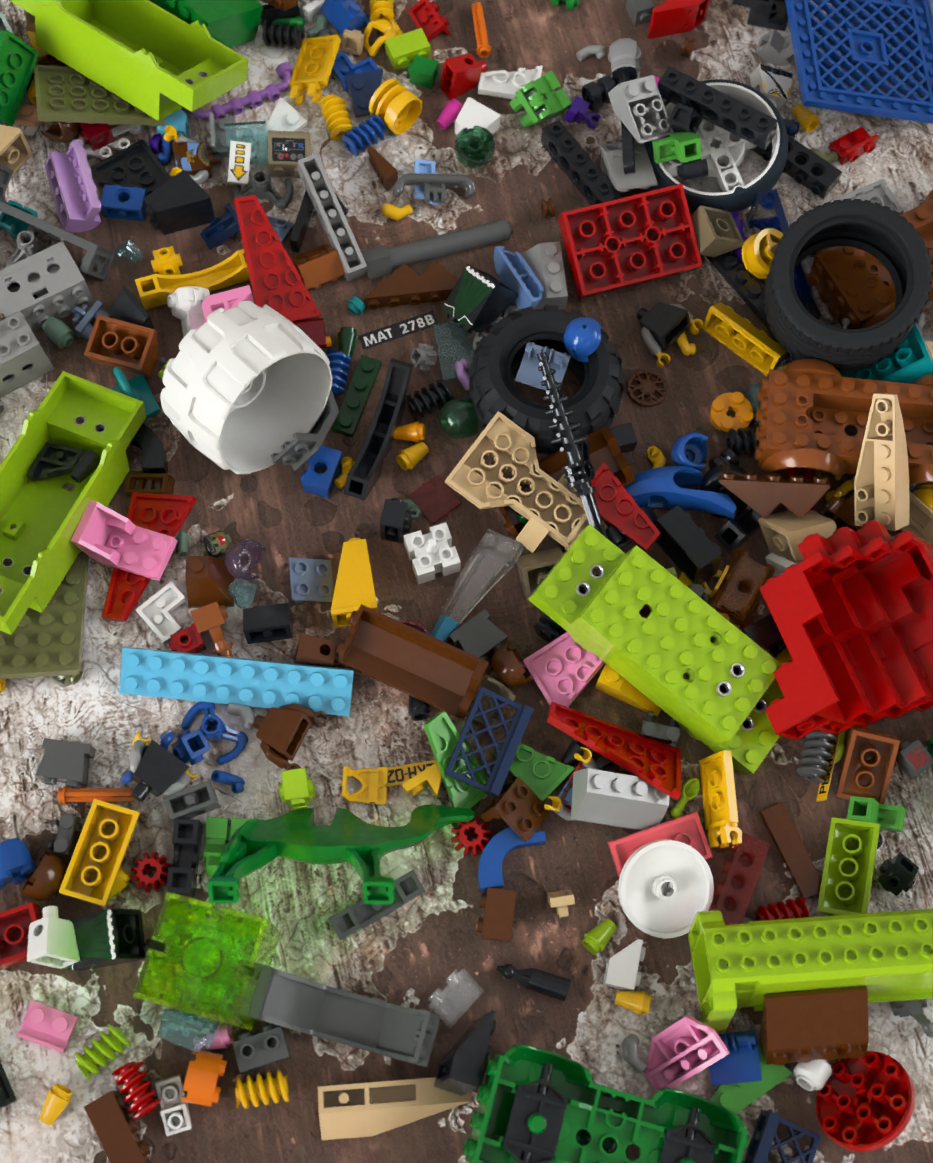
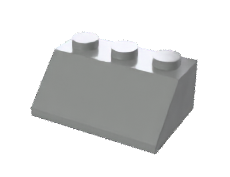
M560 241L539 243L523 252L521 255L543 286L542 299L533 310L543 309L545 305L559 306L558 310L566 309L568 292Z

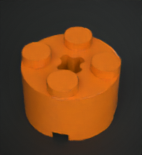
M193 1049L192 1054L196 1055L195 1061H189L183 1091H188L187 1096L181 1097V1102L212 1107L213 1103H218L222 1087L217 1086L219 1076H224L227 1060H223V1054Z

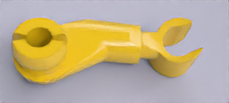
M846 480L836 490L827 492V502L832 496L840 499L841 496H845L848 492L854 490V480Z

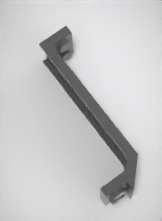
M0 164V211L86 249L87 252L81 259L79 270L105 280L115 253L9 205L5 198V192L14 170Z

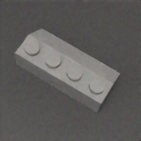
M586 768L573 772L571 820L643 830L660 824L669 807L670 796L637 776Z

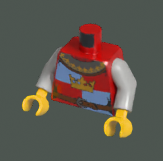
M581 747L584 751L582 757L577 753L574 754L575 759L582 761V764L579 763L574 771L586 768L600 770L592 758L590 749ZM573 773L558 797L548 796L552 800V806L544 805L546 810L554 811L567 821H577L571 820Z

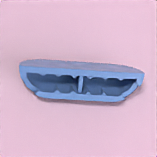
M495 246L494 265L500 281L519 294L514 300L519 309L530 306L534 309L540 303L543 296V286L519 252L513 253L504 250V246Z

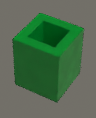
M416 54L414 61L409 63L407 73L410 74V83L433 89L439 75V61Z

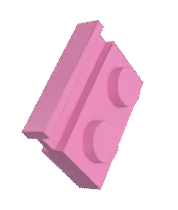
M31 1000L17 1036L65 1053L80 1017Z

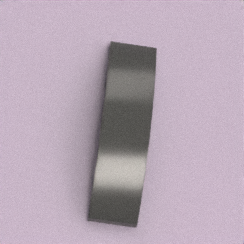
M412 870L394 880L396 896L392 904H365L362 900L328 918L339 940L364 929L424 893L425 889L415 871Z

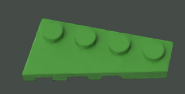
M440 711L423 725L452 807L470 809L487 794L444 774L460 734L447 713ZM463 741L462 746L465 753H470V749L465 741ZM459 751V753H458V756H457V757H460V756H462V754H461V752H460V751ZM473 755L467 757L472 770L481 767ZM463 758L455 761L452 771L458 774L468 772ZM481 769L473 772L476 781L485 785L488 777ZM469 774L465 775V777L471 779Z

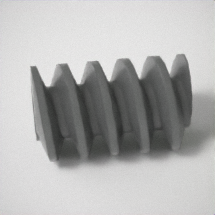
M813 731L805 735L807 741L803 743L805 749L801 751L803 758H800L798 762L801 767L796 769V773L810 782L824 783L825 781L819 778V776L827 775V771L821 768L829 766V762L825 761L824 758H831L832 756L826 749L834 748L832 744L828 743V740L835 741L836 737L826 732Z

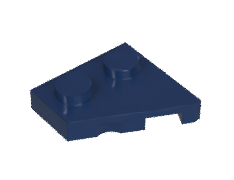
M383 69L345 77L356 118L371 115L369 103L374 92L381 85Z
M230 203L224 206L226 212L220 218L215 216L210 225L200 234L210 250L220 246L223 241L240 232L237 214Z

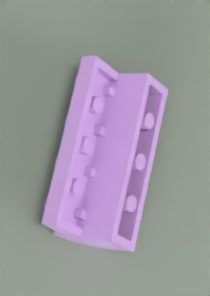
M73 140L67 153L51 151L44 164L61 227L65 231L74 233L94 229L101 223L99 216L101 202L98 200L96 185L93 183L91 168L88 166L86 151L83 149L80 140Z

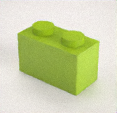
M422 28L386 39L385 53L393 70L396 71L407 68L409 63L414 61L416 54L430 58V44Z

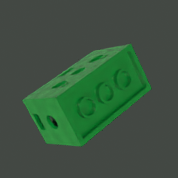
M8 30L0 31V125L13 127L39 52Z

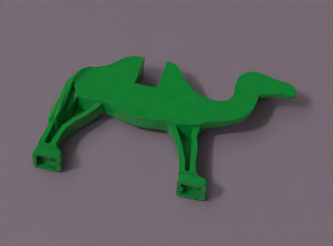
M423 805L412 811L410 823L400 827L372 825L361 820L350 810L337 808L331 826H314V808L293 810L268 820H249L236 829L230 841L221 852V863L207 883L209 901L211 904L239 902L241 897L239 879L259 870L279 856L316 865L349 862L363 881V902L365 904H392L396 896L394 892L395 881L393 878L381 876V858L390 852L421 843L434 830L452 823L469 822L474 818V812L469 808Z

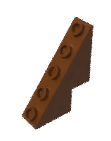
M438 261L420 276L404 263L364 296V304L366 309L375 310L380 307L395 308L399 305H418L427 302L438 303L447 300L458 279Z
M722 472L718 481L765 519L780 502L802 519L830 488V481L825 476H814L813 479H804L802 475H791L790 478H782L779 474H768L767 477H761L756 473H745L744 476L735 475L734 472Z

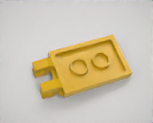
M338 34L303 39L289 82L291 87L289 96L290 98H296L294 100L295 105H303L305 100L304 91H307L308 97L313 96L311 99L313 104L320 103L323 96L322 89L328 84L341 43Z
M723 750L699 760L705 830H708L710 848L719 847L717 837L720 839V848L729 847V843H731L730 833L733 836L732 844L742 843V831L737 827L738 812L731 751Z

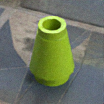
M606 918L584 935L582 940L584 947L594 955L603 952L617 927L610 919Z

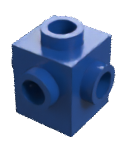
M201 728L192 733L190 730H187L177 735L178 740L171 745L173 755L185 764L190 762L191 765L204 760L203 755L211 750Z

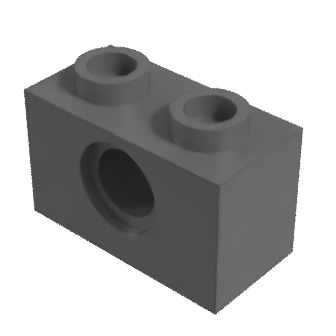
M209 780L163 797L170 820L173 823L175 818L191 819L220 808L214 786Z

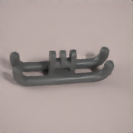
M409 173L401 176L393 186V196L399 197L404 192V185H423L425 203H429L430 194H432V203H437L438 194H440V203H445V186L462 187L464 195L468 199L475 195L477 191L473 179L462 174Z

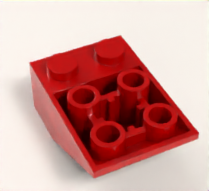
M666 0L661 5H657L652 11L647 38L654 39L694 30L705 21L710 0Z

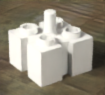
M446 522L429 527V533L422 535L421 530L404 535V546L409 560H412V569L418 584L434 580L435 573L442 572L443 576H447L460 571L461 561L456 547H452V537Z

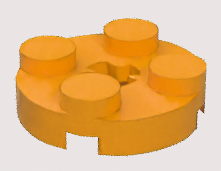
M741 392L719 395L713 401L709 413L712 425L717 430L728 432L730 429L737 431L738 428L745 430L754 416L751 403ZM728 410L735 411V417L727 416Z

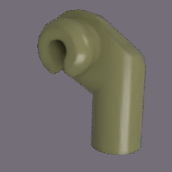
M810 149L829 163L838 160V155L835 151L825 154L818 149Z

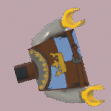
M172 125L165 127L164 140L167 142L174 140L172 144L176 167L172 169L170 176H175L184 170L198 185L212 177L211 166L222 164L220 152L208 153L205 142H199L177 133L176 128Z

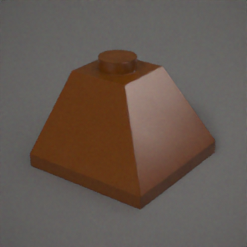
M186 556L185 579L188 607L200 608L216 601L219 603V606L234 607L235 563L212 556Z

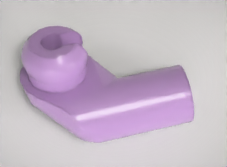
M462 358L460 361H456L454 368L460 383L467 391L469 390V375L466 369L469 368V363L466 359Z

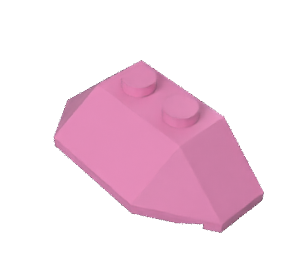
M687 1015L652 1037L648 1054V1065L645 1068L644 1074L655 1092L662 1087L672 1089L727 1056L730 1052L714 1029Z

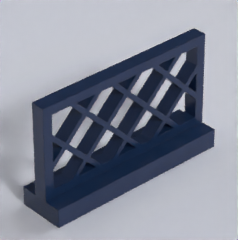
M480 687L444 774L486 792L485 794L493 798L499 796L534 708L520 705L486 688ZM483 694L492 698L495 707L483 710L480 703ZM508 705L516 709L513 718L505 721L500 708ZM496 710L501 723L490 726L485 714ZM481 715L486 728L474 732L471 722L473 718ZM502 725L506 733L505 738L496 742L491 729ZM469 729L471 734L466 736ZM487 731L492 744L481 748L476 735ZM472 737L477 750L466 754L462 746L463 741ZM494 747L497 754L496 760L487 764L482 751ZM459 751H460L461 754H462V756L457 757V756H458V753H459ZM479 753L483 766L472 770L467 757ZM463 758L468 772L458 774L452 771L455 761ZM485 768L488 776L486 784L478 783L473 772ZM469 774L471 779L465 777V775Z
M761 1110L743 1163H769L767 1158L769 1151L776 1148L782 1160L779 1163H791L797 1159H800L801 1163H813L821 1135L792 1123L773 1112ZM779 1123L787 1127L790 1137L781 1141L778 1140L776 1135ZM803 1135L811 1137L809 1149L801 1151L797 1138ZM792 1141L797 1154L786 1159L781 1146Z

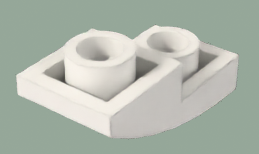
M181 1074L156 1081L155 1086L158 1098L162 1100L160 1102V1113L166 1136L192 1129L188 1103L181 1102V1097L186 1096L185 1091H183L184 1085Z

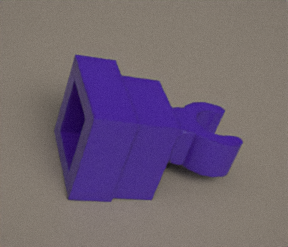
M576 95L563 120L571 123L573 120L579 124L583 119L590 129H595L597 123L593 122V120L598 122L601 116L598 113H587L586 111L590 103Z

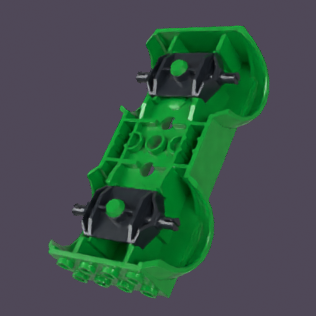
M515 1044L502 1055L492 1054L491 1059L488 1058L484 1067V1072L487 1075L485 1084L480 1085L477 1094V1100L480 1101L478 1111H473L470 1121V1127H473L471 1138H466L463 1147V1154H466L465 1160L470 1163H743V1151L748 1147L749 1136L747 1135L748 1129L744 1127L737 1114L706 1098L685 1091L662 1087L648 1100L593 1083L589 1069L570 1058L538 1047ZM581 1129H586L590 1134V1141L584 1146L579 1145L576 1141V1134ZM607 1137L613 1138L615 1142V1148L610 1153H606L602 1147L603 1140ZM630 1144L637 1145L640 1150L639 1157L635 1160L628 1159L625 1153L627 1146Z

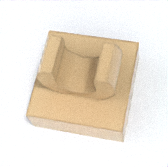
M345 29L342 39V51L360 56L363 53L364 43L362 31Z
M571 889L547 892L548 903L551 908L556 907L559 918L569 916L567 905L575 904L574 894Z

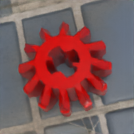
M478 816L474 817L473 822L469 821L465 822V824L463 822L456 823L460 829L452 828L451 833L457 835L451 838V842H460L455 847V850L460 851L464 847V856L468 855L469 850H472L474 857L477 856L476 848L483 852L485 848L483 844H488L490 841L489 838L484 836L490 835L491 830H482L487 823L483 821L478 825ZM469 831H473L477 839L473 838L472 841H468L465 833L469 834Z
M154 851L150 858L149 854L145 852L143 853V861L139 858L135 859L139 866L131 867V871L137 873L131 877V880L138 882L136 888L139 890L144 888L146 893H150L153 887L155 892L158 893L160 892L159 884L167 886V882L164 879L165 877L168 878V872L166 871L169 870V867H172V864L165 863L167 860L165 855L159 857L158 852ZM151 867L157 870L153 872L155 875L152 878L147 875V872L150 873L149 869Z

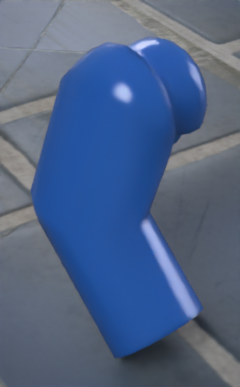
M163 134V153H158L157 159L161 164L168 165L172 159L173 140L170 142L165 141L163 137L165 134Z
M215 770L212 773V781L232 786L231 790L233 793H242L244 791L245 781L242 777Z

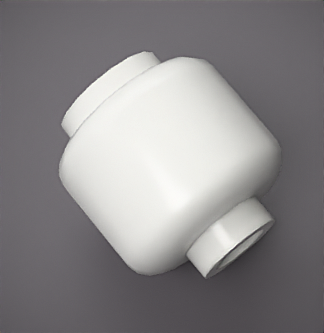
M812 1060L808 1063L798 1062L794 1068L796 1082L807 1091L821 1090L832 1073L831 1066L826 1060Z

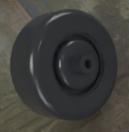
M722 464L710 469L702 478L700 490L728 495L736 505L737 515H739L748 505L718 481L722 472H734L735 475L744 476L747 472L733 464ZM712 514L720 518H728L722 515Z

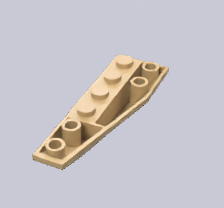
M873 394L854 480L855 526H862L868 521L877 520L884 524L887 530L896 531L909 525L908 453L897 394Z
M436 1077L319 1086L318 1108L322 1140L375 1136L471 1102L472 1093L470 1091L461 1096L434 1087Z

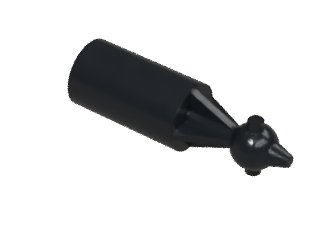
M512 964L497 966V970L502 973L504 978L512 979L515 977L527 990L565 1002L571 982L570 979L536 968L516 970Z

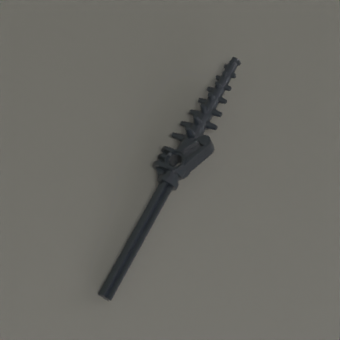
M545 352L537 354L540 365L538 370L542 371L543 374L541 385H546L547 395L543 396V399L545 401L550 400L551 403L550 409L546 411V414H554L555 417L553 419L554 423L548 427L550 430L558 428L559 431L556 434L557 437L552 439L551 443H562L563 445L560 451L565 452L567 466L562 467V471H565L564 478L568 482L567 487H574L577 490L575 492L577 498L581 497L589 524L608 539L593 492H596V489L591 484L595 471L591 464L588 436L576 437L574 430L581 427L582 424L581 422H570L569 416L574 414L575 410L565 408L564 402L569 400V397L563 396L559 392L558 388L562 387V383L555 381L553 374L556 373V370L550 367L548 362L549 356Z

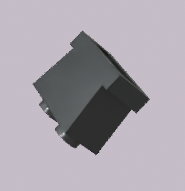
M484 609L449 635V643L454 647L458 646L459 649L488 661L487 657L507 642L508 636L490 621L491 615Z
M44 738L42 748L46 751L36 772V776L42 780V783L56 785L57 782L66 783L65 786L69 788H80V785L88 786L89 758L94 759L96 749L90 744Z

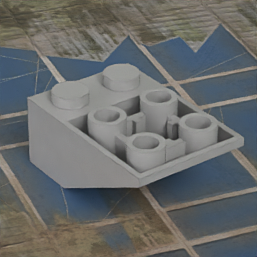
M653 75L619 83L608 92L615 114L639 144L667 137L674 133L672 127L667 122L669 118Z
M634 140L636 173L628 175L624 173L622 142L600 145V168L617 191L628 192L635 188L648 189L650 186L657 185L646 147L643 143L639 144L637 140Z

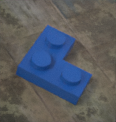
M342 51L336 55L332 72L347 93L346 76L378 70L379 68L371 57L353 65L346 53Z

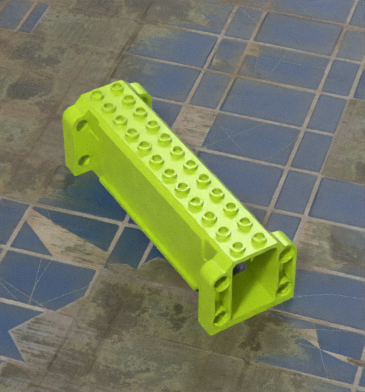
M933 909L750 921L745 924L725 925L720 910L698 911L688 933L701 1022L715 1031L726 1030L737 1008L753 1007L754 1012L763 1011L764 995L866 986L868 990V1003L933 999Z

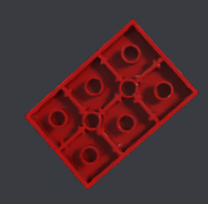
M683 183L563 212L558 217L578 300L694 271L703 266Z

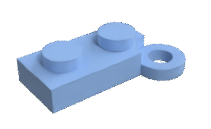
M415 159L414 174H436V161ZM414 185V199L424 200L423 185ZM430 194V201H429V203L432 204V205H439V204H441V203H440V194H438L439 199H438L437 203H432V194Z

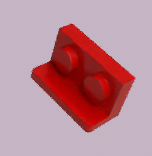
M420 0L408 10V13L418 29L422 28L428 42L442 31H445L447 35L451 32L447 27L449 22L443 14L439 15L440 8L434 0L432 2L430 0Z
M861 126L831 142L828 149L831 152L835 151L837 153L838 161L841 165L848 162L852 163L864 153H871L876 148L879 136L877 134L870 136Z

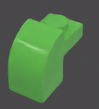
M671 133L670 137L652 141L654 161L657 164L674 159L685 163L702 158L700 137L695 133Z
M850 796L847 819L880 824V832L883 830L902 832L906 809L903 806L879 804L874 798Z

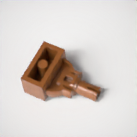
M216 601L190 611L198 633L209 630L216 647L212 651L218 654V656L233 657L231 651L233 643H227L221 625L226 624L225 619L228 618L224 605L219 606V603Z

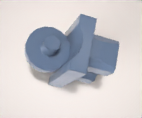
M99 300L94 303L87 313L86 311L89 309V306L83 304L81 308L77 306L72 308L71 311L75 315L72 318V322L77 324L81 320L75 328V336L78 339L84 337L89 340L93 330L91 324L94 320L96 321L97 315L110 318V315L102 308L103 303Z

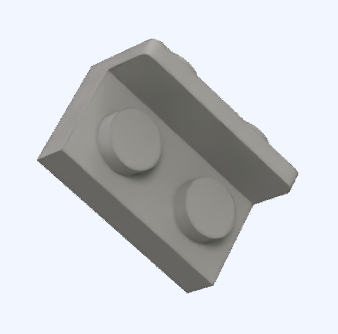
M209 112V120H206L207 133H210V137H207L208 149L212 150L213 153L220 152L221 157H229L231 141H237L235 117L215 119L213 112Z

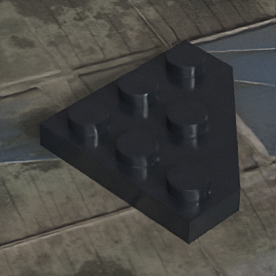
M143 139L90 167L92 174L101 187L115 184L123 187H140L146 189L147 195L171 179Z

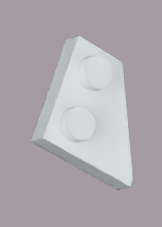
M281 97L264 131L265 137L268 139V130L300 132L308 126V120Z

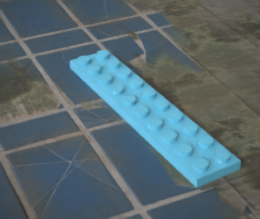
M124 646L122 648L119 693L221 704L235 703L260 708H280L283 705L298 703L312 709L313 713L323 711L330 715L350 716L354 670Z

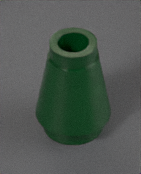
M341 327L340 332H338L339 351L351 359L359 337L355 328Z

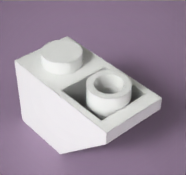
M636 940L607 960L603 985L633 991L635 986L639 987L641 972L638 971L639 961H644L646 947H642L643 940Z

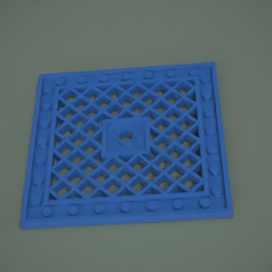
M785 0L803 106L933 124V27L927 0H812L815 4L811 0Z

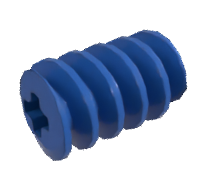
M373 115L365 123L362 122L358 127H353L352 131L349 130L345 135L342 134L341 139L348 151L357 157V149L363 153L365 152L364 145L366 147L372 146L370 141L376 145L378 144L377 137L382 141L385 139L383 133L386 132V127L378 115Z
M326 350L332 375L331 390L334 398H336L337 395H342L345 392L342 387L347 384L344 379L348 378V373L346 372L350 370L348 364L351 363L352 359L338 350Z

